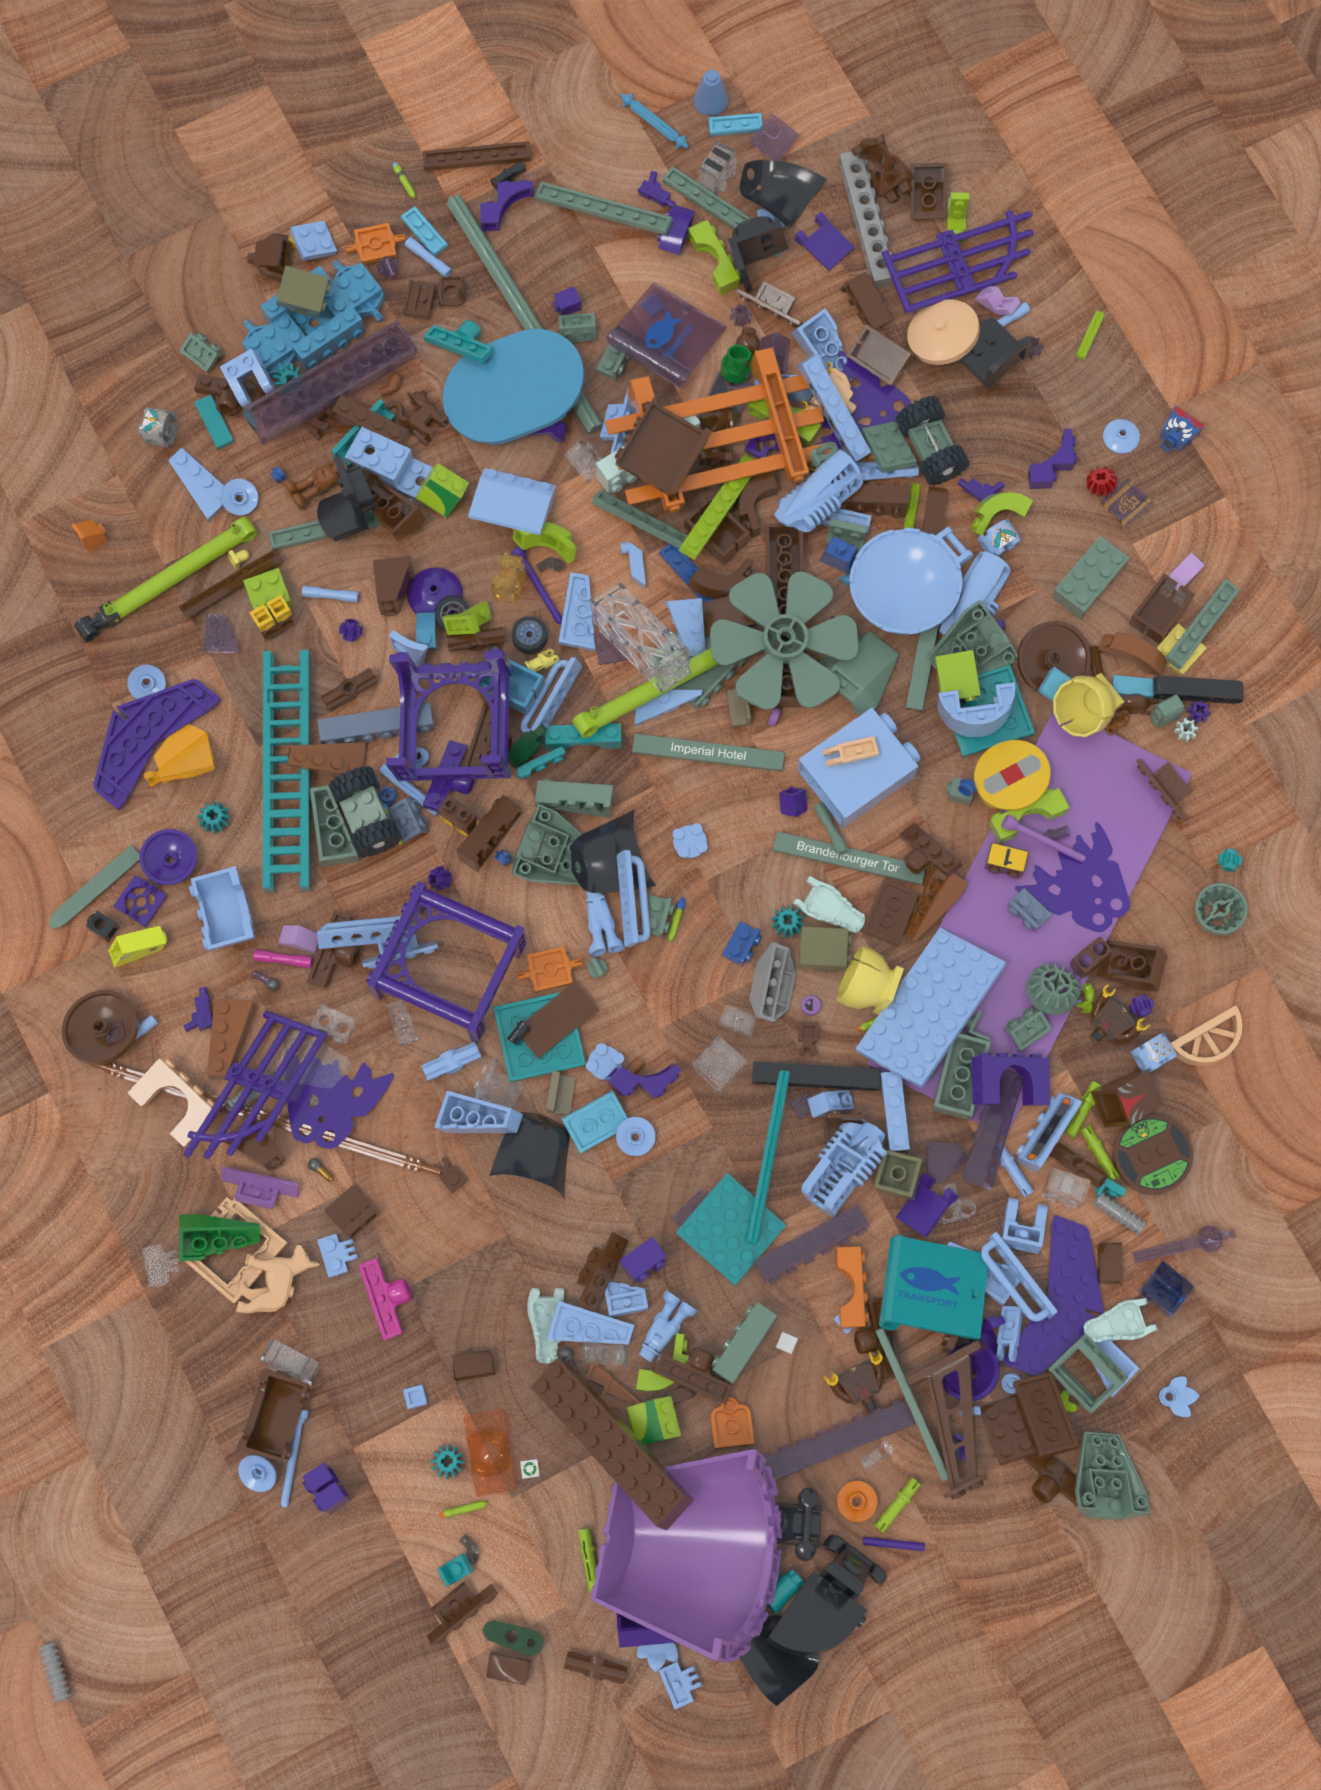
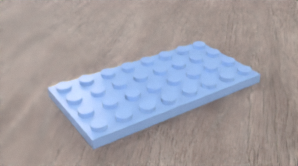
M939 928L897 988L892 1003L885 1010L881 1011L855 1048L856 1052L916 1086L923 1088L1006 967V962Z

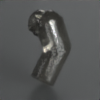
M549 557L536 564L539 572L546 569L561 571L564 568V563L560 559Z
M465 1534L459 1542L467 1548L466 1556L470 1564L473 1565L479 1559V1546Z

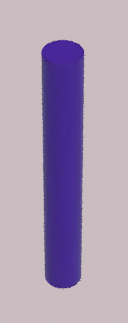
M872 1537L863 1538V1545L915 1551H924L925 1543Z

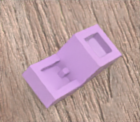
M989 286L982 289L975 298L978 303L997 315H1011L1021 303L1018 297H1004L998 286Z

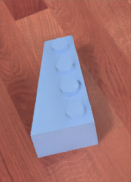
M447 1091L434 1128L444 1133H517L523 1114L508 1107Z

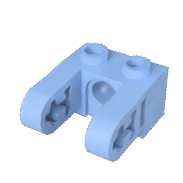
M253 349L220 366L234 395L243 408L252 403L242 383L244 378L249 375L255 374L266 394L275 390V386L265 369L266 367L259 353Z
M1008 1197L1001 1238L1011 1249L1038 1254L1043 1244L1048 1206L1037 1204L1033 1227L1018 1225V1222H1015L1019 1199Z

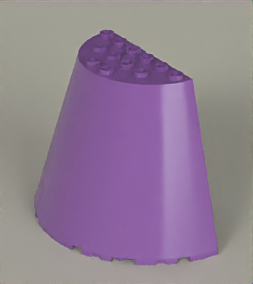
M751 1449L665 1467L694 1499L668 1530L656 1527L615 1481L612 1486L611 1503L608 1506L607 1523L603 1530L606 1542L600 1546V1558L595 1570L596 1578L591 1590V1600L712 1660L730 1663V1660L736 1661L740 1655L744 1656L751 1648L750 1641L756 1635H760L763 1623L768 1617L769 1613L765 1612L767 1604H772L781 1560V1549H777V1538L782 1539L781 1511H779V1506L775 1504L774 1495L778 1494L775 1479L772 1478L771 1468L764 1465L766 1459L757 1450Z

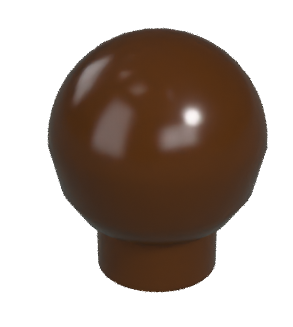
M752 327L743 328L735 344L747 347L752 352L753 357L755 351L760 349L756 330Z

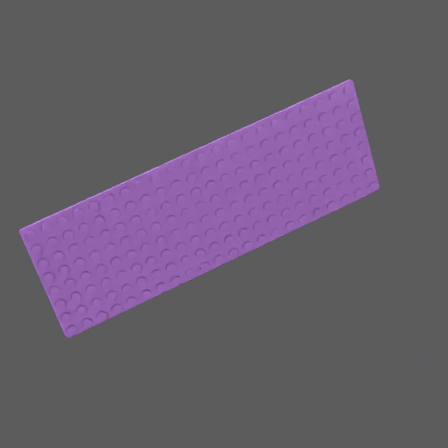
M1052 713L1035 746L1045 754L1050 765V781L1047 790L1059 788L1069 806V810L1066 814L1051 821L1039 814H1029L1024 816L1018 823L1073 849V845L1076 843V837L1081 835L1084 842L1092 850L1093 839L1091 833L1096 832L1095 822H1098L1104 829L1113 849L1112 855L1107 860L1118 863L1129 897L1174 810L1170 804L1166 805L1161 799V792L1158 789H1153L1149 784L1150 778L1138 770L1137 766L1139 764L1136 761L1143 759L1153 773L1168 761L1115 734H1108L1105 729L1089 737L1073 736L1061 728L1063 725L1058 724L1054 713ZM1170 763L1187 784L1191 778V773ZM990 830L964 879L968 882L965 892L948 909L939 928L1006 962V967L972 1015V1017H975L979 1009L983 1012V1017L976 1032L990 1038L991 1045L988 1052L991 1053V1056H996V1053H1008V1057H1013V1054L1023 1053L1025 1057H1029V1054H1041V1058H1047L1070 1011L1060 1015L1043 1012L1052 1030L1022 1051L1017 1049L1012 1038L1003 1028L1007 1026L1010 1020L1023 1015V1011L1035 1007L1027 996L1026 983L1033 970L1039 968L1042 964L1049 966L1051 963H1055L1059 969L1065 966L1066 973L1073 972L1075 974L1074 980L1077 979L1079 981V990L1081 992L1088 976L1080 978L1070 967V961L1098 937H1101L1106 942L1118 918L1112 917V925L1105 931L1095 932L1075 923L1072 919V911L1062 915L1050 912L1052 916L1036 932L1032 929L1028 930L1023 925V920L1019 916L1015 917L1008 910L1010 908L1008 902L1019 894L1015 889L1016 886L1037 884L1033 876L1035 865L1041 867L1049 875L1057 876L1056 870H1062L1058 851L1018 832L1016 837L1001 843V845L1029 851L1022 878L1013 879L1004 873L993 874L984 869L991 842L999 844L992 830ZM1093 875V885L1099 887L1103 882L1100 877ZM1056 884L1048 888L1051 893L1055 895L1060 894L1061 889ZM1096 898L1095 903L1101 904V899ZM1118 898L1112 899L1110 903L1114 910L1121 909L1123 905L1122 901ZM1100 913L1094 914L1092 918L1096 925H1101L1105 921L1104 916ZM1098 942L1093 946V951L1095 954L1100 955L1103 946ZM1083 954L1079 957V964L1085 968L1089 967L1092 964V958L1087 954ZM1048 973L1044 977L1049 978L1053 973ZM1063 988L1061 994L1067 992L1068 988ZM964 1026L960 1034L969 1036V1028ZM945 1056L936 1067L932 1078L927 1080L923 1088L902 1078V1084L935 1100ZM868 1060L870 1067L880 1069L882 1073L891 1072L874 1061ZM1007 1067L1000 1077V1104L975 1105L971 1120L1002 1136L1008 1134L1023 1105L1022 1080L1016 1070Z

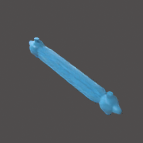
M632 93L620 95L623 99L624 107L629 105L632 111L670 141L676 142L677 149L679 147H689L686 143L685 135L679 137L677 131L639 101L633 100Z

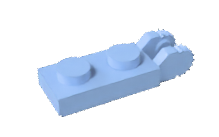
M1002 1306L1001 1316H1003L1006 1323L999 1326L998 1361H1003L1005 1346H1010L1009 1360L1015 1362L1023 1312L1019 1306Z

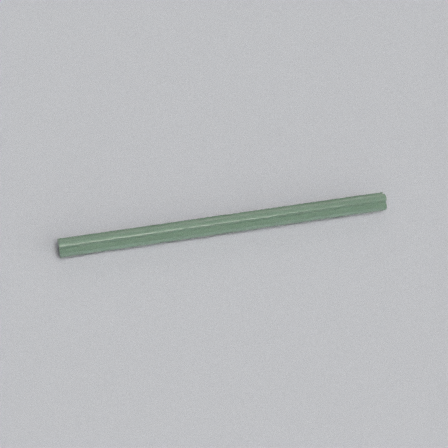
M457 194L455 197L451 196L446 204L524 330L543 329L460 194ZM581 390L579 400L572 407L588 433L592 434L594 431H599L603 424Z

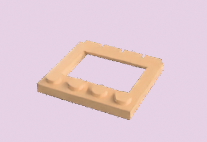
M226 1197L218 1206L223 1212L219 1214L214 1211L210 1215L233 1220L239 1215L247 1222L260 1224V1233L267 1240L253 1255L255 1258L270 1259L277 1257L288 1245L284 1239L245 1206L235 1201V1198L231 1201ZM185 1261L235 1305L243 1297V1295L238 1293L240 1283H244L247 1288H251L264 1273V1270L245 1264L227 1285L226 1282L221 1280L201 1261Z

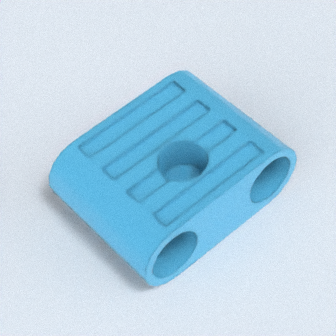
M1052 667L1039 687L1038 692L1053 701L1060 685L1072 678L1056 667Z

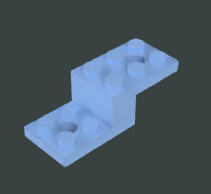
M361 427L345 456L346 461L356 466L360 465L361 468L378 475L381 481L395 491L416 501L418 500L415 497L421 487L416 482L419 479L425 480L431 469V466L414 459L410 448L364 427ZM367 448H374L375 452L368 455L365 453Z

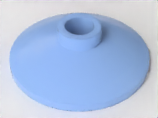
M1124 419L1110 422L1103 432V441L1106 447L1118 454H1126L1133 451L1140 440L1137 427L1132 422ZM1119 432H1123V433H1125L1126 435H1125V436H1121V435L1119 434Z
M234 479L223 487L221 502L229 513L238 516L247 515L256 507L258 493L249 481ZM236 496H241V497H242V501H241V502L236 501L235 497H236Z
M146 664L140 665L131 671L127 684L132 696L139 699L165 689L166 681L160 669ZM147 678L150 680V682L148 684H144L143 680Z
M631 1117L619 1125L616 1132V1141L624 1153L630 1156H641L653 1147L655 1131L647 1120L641 1117ZM633 1134L639 1135V1139L637 1141H634L632 1139Z
M252 1454L246 1456L239 1464L238 1472L240 1479L249 1489L256 1492H265L274 1486L277 1478L276 1470L267 1458Z

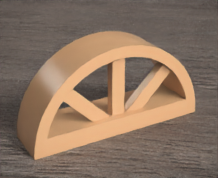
M1235 1005L1171 1042L1177 1054L1176 1058L1194 1066L1213 1065L1226 1058L1237 1046L1242 1034V1019L1237 1006ZM1232 1019L1233 1032L1216 1028ZM1209 1033L1231 1038L1232 1041L1227 1050L1221 1053ZM1202 1036L1215 1055L1214 1057H1197ZM1194 1041L1191 1054L1181 1049L1183 1046Z

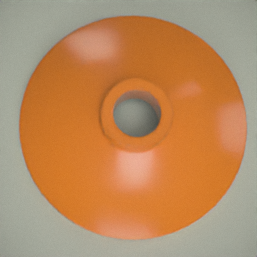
M849 1482L838 1493V1509L842 1516L849 1521H866L872 1517L877 1509V1495L874 1489L865 1482ZM854 1498L860 1499L861 1503L859 1506L853 1504Z

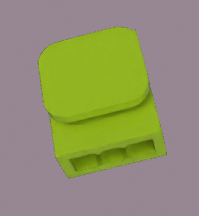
M973 650L934 657L939 692L958 690L959 699L965 698V702L977 700L976 696L981 694Z

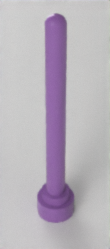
M1007 814L1002 822L1001 828L1007 831L1016 830L1080 862L1086 860L1085 855L1019 824L1018 820H1015L1016 818L1010 814Z

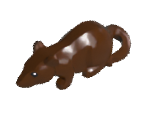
M1138 693L1120 695L1125 702L1115 712L1119 713L1126 710L1128 714L1151 715V711H1146V709L1152 704L1160 703V701L1155 698L1148 699L1145 695Z

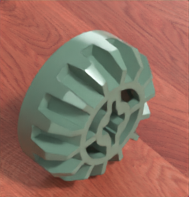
M1216 883L1204 888L1196 898L1193 908L1196 923L1201 925L1204 932L1212 933V936H1228L1236 932L1244 923L1248 911L1247 903L1242 893L1235 887L1224 883ZM1209 904L1211 908L1209 915L1206 917L1205 908ZM1223 907H1225L1223 909V912L1215 914L1217 909L1219 910L1220 908L1222 909ZM1231 910V918L1227 921L1225 917ZM1212 921H1223L1225 924H1224V925H1214V924H1212L1211 922H1212Z
M1051 963L1049 966L1042 964L1031 973L1026 983V993L1030 1002L1040 1011L1047 1014L1060 1015L1067 1013L1074 1007L1080 995V983L1077 979L1074 980L1075 974L1073 972L1069 974L1065 972V966L1059 969L1055 963ZM1048 973H1053L1049 978L1044 977ZM1063 988H1068L1067 992L1061 994Z

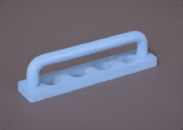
M571 657L569 661L559 660L552 666L545 679L543 690L538 698L535 697L536 702L520 724L523 734L525 731H534L541 724L544 726L551 724L582 668L577 658ZM565 667L535 723L529 729L528 724L560 668Z
M623 850L617 854L624 945L625 947H632L637 943L647 941L650 937L646 877L643 861L639 857L631 855L630 850ZM631 863L637 866L643 928L642 935H638Z
M401 916L327 923L321 930L317 931L319 949L385 943L387 937L392 936L390 932L393 931L392 928L397 919L400 920ZM373 932L381 933V935L377 937H374L371 934ZM354 934L362 935L360 938L357 939L352 938V935ZM415 934L412 936L411 940H415ZM334 936L342 937L340 940H333L332 938Z
M997 1232L993 1233L988 1239L989 1242L981 1250V1257L1029 1320L1037 1322L1046 1317L1051 1319L1057 1313L1055 1307ZM995 1248L1042 1311L1037 1314L1032 1312L990 1257L989 1251Z

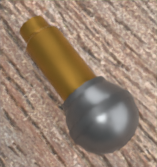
M312 1158L309 1160L308 1168L311 1171L318 1172L329 1182L334 1179L332 1174L322 1166L319 1159Z

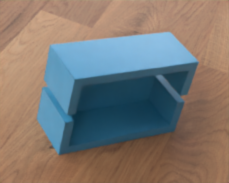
M508 659L513 668V676H510L509 707L528 715L536 702L535 697L538 698L545 686L544 676ZM485 677L482 679L480 687H487L491 683V678ZM492 690L488 692V695L493 696Z

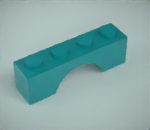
M621 723L606 724L588 738H582L574 725L545 726L548 729L545 733L546 751H553L561 746L566 750L577 745H594L602 749L622 748Z

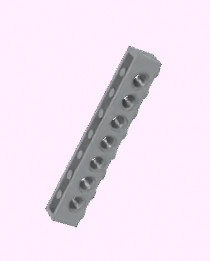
M852 152L842 153L839 155V166L868 273L872 276L874 280L873 285L876 289L893 286L894 283L881 252L888 250L887 246L889 243L887 235L883 234V220L879 219L878 203L875 204L874 201L875 190L874 187L871 188L870 186L871 175L865 168L867 167V161L865 158L860 159L858 156H854Z

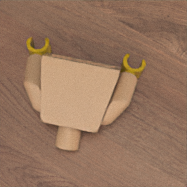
M826 362L830 367L826 371L849 413L852 414L857 405L849 401L853 394L850 390L849 380L844 373L837 368H833L831 362ZM814 396L809 402L812 405H809L806 401H801L802 404L806 405V408L802 411L819 408Z

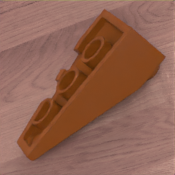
M932 865L922 883V886H924L923 893L916 900L918 907L911 914L904 935L917 941L965 892L968 882L955 874L947 877Z

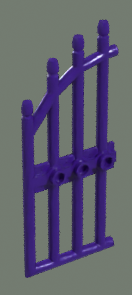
M1012 210L1005 213L1007 218L958 234H954L953 230H947L937 234L936 241L890 255L888 250L881 252L905 313L907 314L937 304L943 300H950L1016 278V272L1005 274L1011 262L1031 254L1030 249L1015 252L1017 241L1032 236L1034 232L1032 229L1017 233L1015 223L1032 217L1031 212H1024L1014 216ZM1007 225L1009 226L1010 236L961 251L957 242ZM1009 244L1008 253L1005 256L971 267L967 266L964 259L965 257ZM938 247L941 248L944 257L901 271H896L893 264L895 261ZM947 263L951 273L903 288L900 278ZM1001 265L994 278L974 283L971 274ZM954 280L957 290L910 305L906 295Z
M265 1011L263 1018H266L267 1021L240 1064L234 1062L227 1070L224 1079L228 1080V1083L198 1131L188 1132L187 1138L192 1140L188 1145L189 1147L186 1148L184 1156L189 1158L200 1141L211 1142L203 1156L207 1160L213 1155V1151L216 1150L220 1143L232 1141L227 1149L226 1154L232 1156L243 1138L258 1131L260 1132L256 1136V1141L261 1143L328 1033ZM274 1022L284 1025L256 1070L248 1068L249 1062ZM293 1028L300 1031L274 1075L264 1074V1071L290 1029ZM309 1034L317 1037L291 1081L288 1083L280 1080L306 1036ZM236 1084L244 1086L243 1092L216 1135L205 1134ZM252 1090L262 1093L240 1130L226 1134ZM269 1096L278 1099L269 1117L252 1125Z

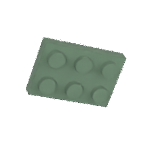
M896 422L862 428L861 435L882 473L916 466L917 460Z

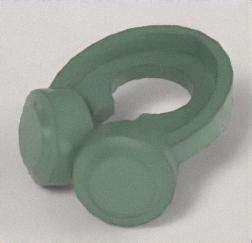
M828 442L818 448H814L811 451L812 464L815 467H819L822 460L832 457L838 450L836 443ZM832 449L828 454H822L824 451Z

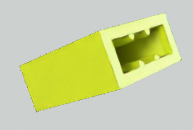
M160 926L116 936L108 950L114 968L161 951L167 942L165 932H162Z

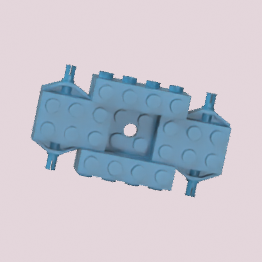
M338 259L332 262L338 273L332 282L330 278L328 279L331 287L329 295L325 294L323 301H327L325 311L320 312L319 317L296 313L289 308L276 305L278 294L262 304L261 310L268 325L255 327L249 319L243 322V325L249 331L242 342L244 352L250 349L257 351L271 379H274V374L279 375L276 368L283 370L282 364H286L288 368L289 364L292 363L294 365L296 360L307 372L310 369L316 368L324 359L331 358L339 349L347 347L354 339H359L365 332L362 318L374 316L378 323L383 321L384 317L380 314L379 308L385 301L384 293L362 263L343 267ZM321 266L311 271V273L329 277ZM314 320L319 322V325L316 327L309 325ZM287 375L285 378L291 383V376Z

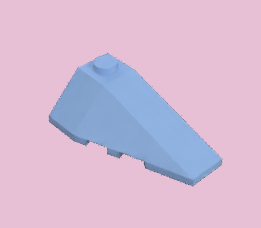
M825 308L791 333L809 357L812 355L819 356L826 370L830 368L826 362H831L833 368L842 371L843 368L839 359H843L844 364H846L847 359L845 357L838 358L837 356L839 350L843 351L842 342L838 337L836 323Z

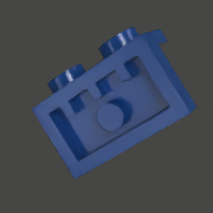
M739 922L722 953V957L740 966H743L744 962L748 963L753 954L750 952L754 945L757 946L762 938L760 936L761 929H754Z

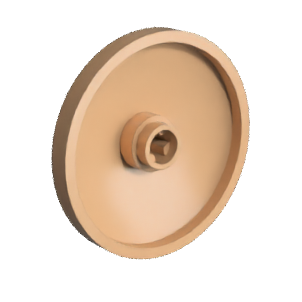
M943 300L921 309L914 316L908 327V344L913 354L925 363L933 365L949 364L961 359L973 349L979 338L980 323L975 311L966 303L958 300Z

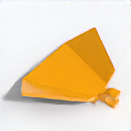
M188 724L167 737L153 756L159 771H148L144 773V778L146 781L148 780L150 787L161 781L164 784L171 780L195 777L213 771L215 768L213 760L215 759L207 732Z

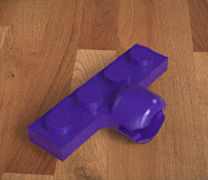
M449 740L438 768L460 767L468 750L467 745ZM475 779L433 780L423 802V808L438 812L439 807L450 792L456 791L462 794H469Z

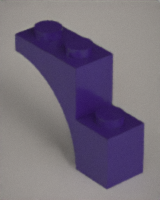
M521 180L519 182L503 181L497 183L498 202L480 203L482 231H500L501 220L506 210L518 200L534 196L533 181Z
M1064 429L1061 447L1056 454L1044 462L1030 465L1028 470L1029 489L1051 488L1053 482H1056V471L1072 470L1073 465L1077 463V454L1073 453L1075 435L1072 436V429Z
M670 1064L656 1074L639 1076L629 1072L623 1066L617 1065L604 1080L618 1094L624 1097L630 1096L636 1090L635 1086L638 1085L649 1097L659 1098L666 1091L665 1087L679 1077L678 1073L681 1069L675 1064Z

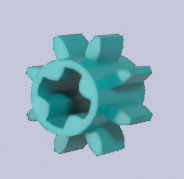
M1225 849L1224 853L1218 855L1217 864L1222 865V870L1234 872L1236 868H1240L1242 857L1238 856V851Z

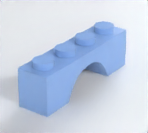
M884 1072L880 1074V1083L885 1108L888 1150L893 1152L908 1151L910 1148L902 1077L893 1072Z

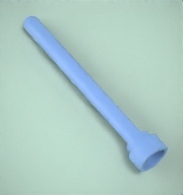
M305 1410L301 1411L290 1448H293V1451L287 1463L281 1498V1506L283 1508L289 1505L302 1424L305 1423L309 1411Z

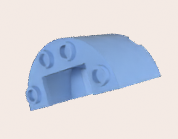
M1015 682L996 685L997 697H993L994 704L960 708L958 690L938 693L937 709L939 715L948 728L962 736L976 738L990 735L999 730L1010 716L1015 695Z
M236 866L191 878L190 893L192 897H196L200 909H197L199 920H203L204 923L201 929L204 936L202 941L205 950L213 951L255 939L250 908Z

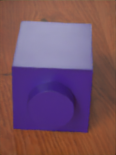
M575 287L554 294L555 301H553V306L556 312L559 311L560 315H570L582 310L581 300Z

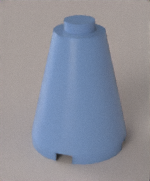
M708 70L704 73L694 93V106L702 115H720L728 106V93L720 74L715 70Z

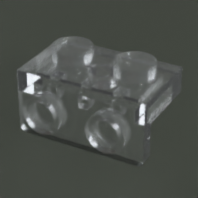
M578 440L564 455L586 482H590L596 476V463L604 457L596 453L594 450L595 446L590 441Z

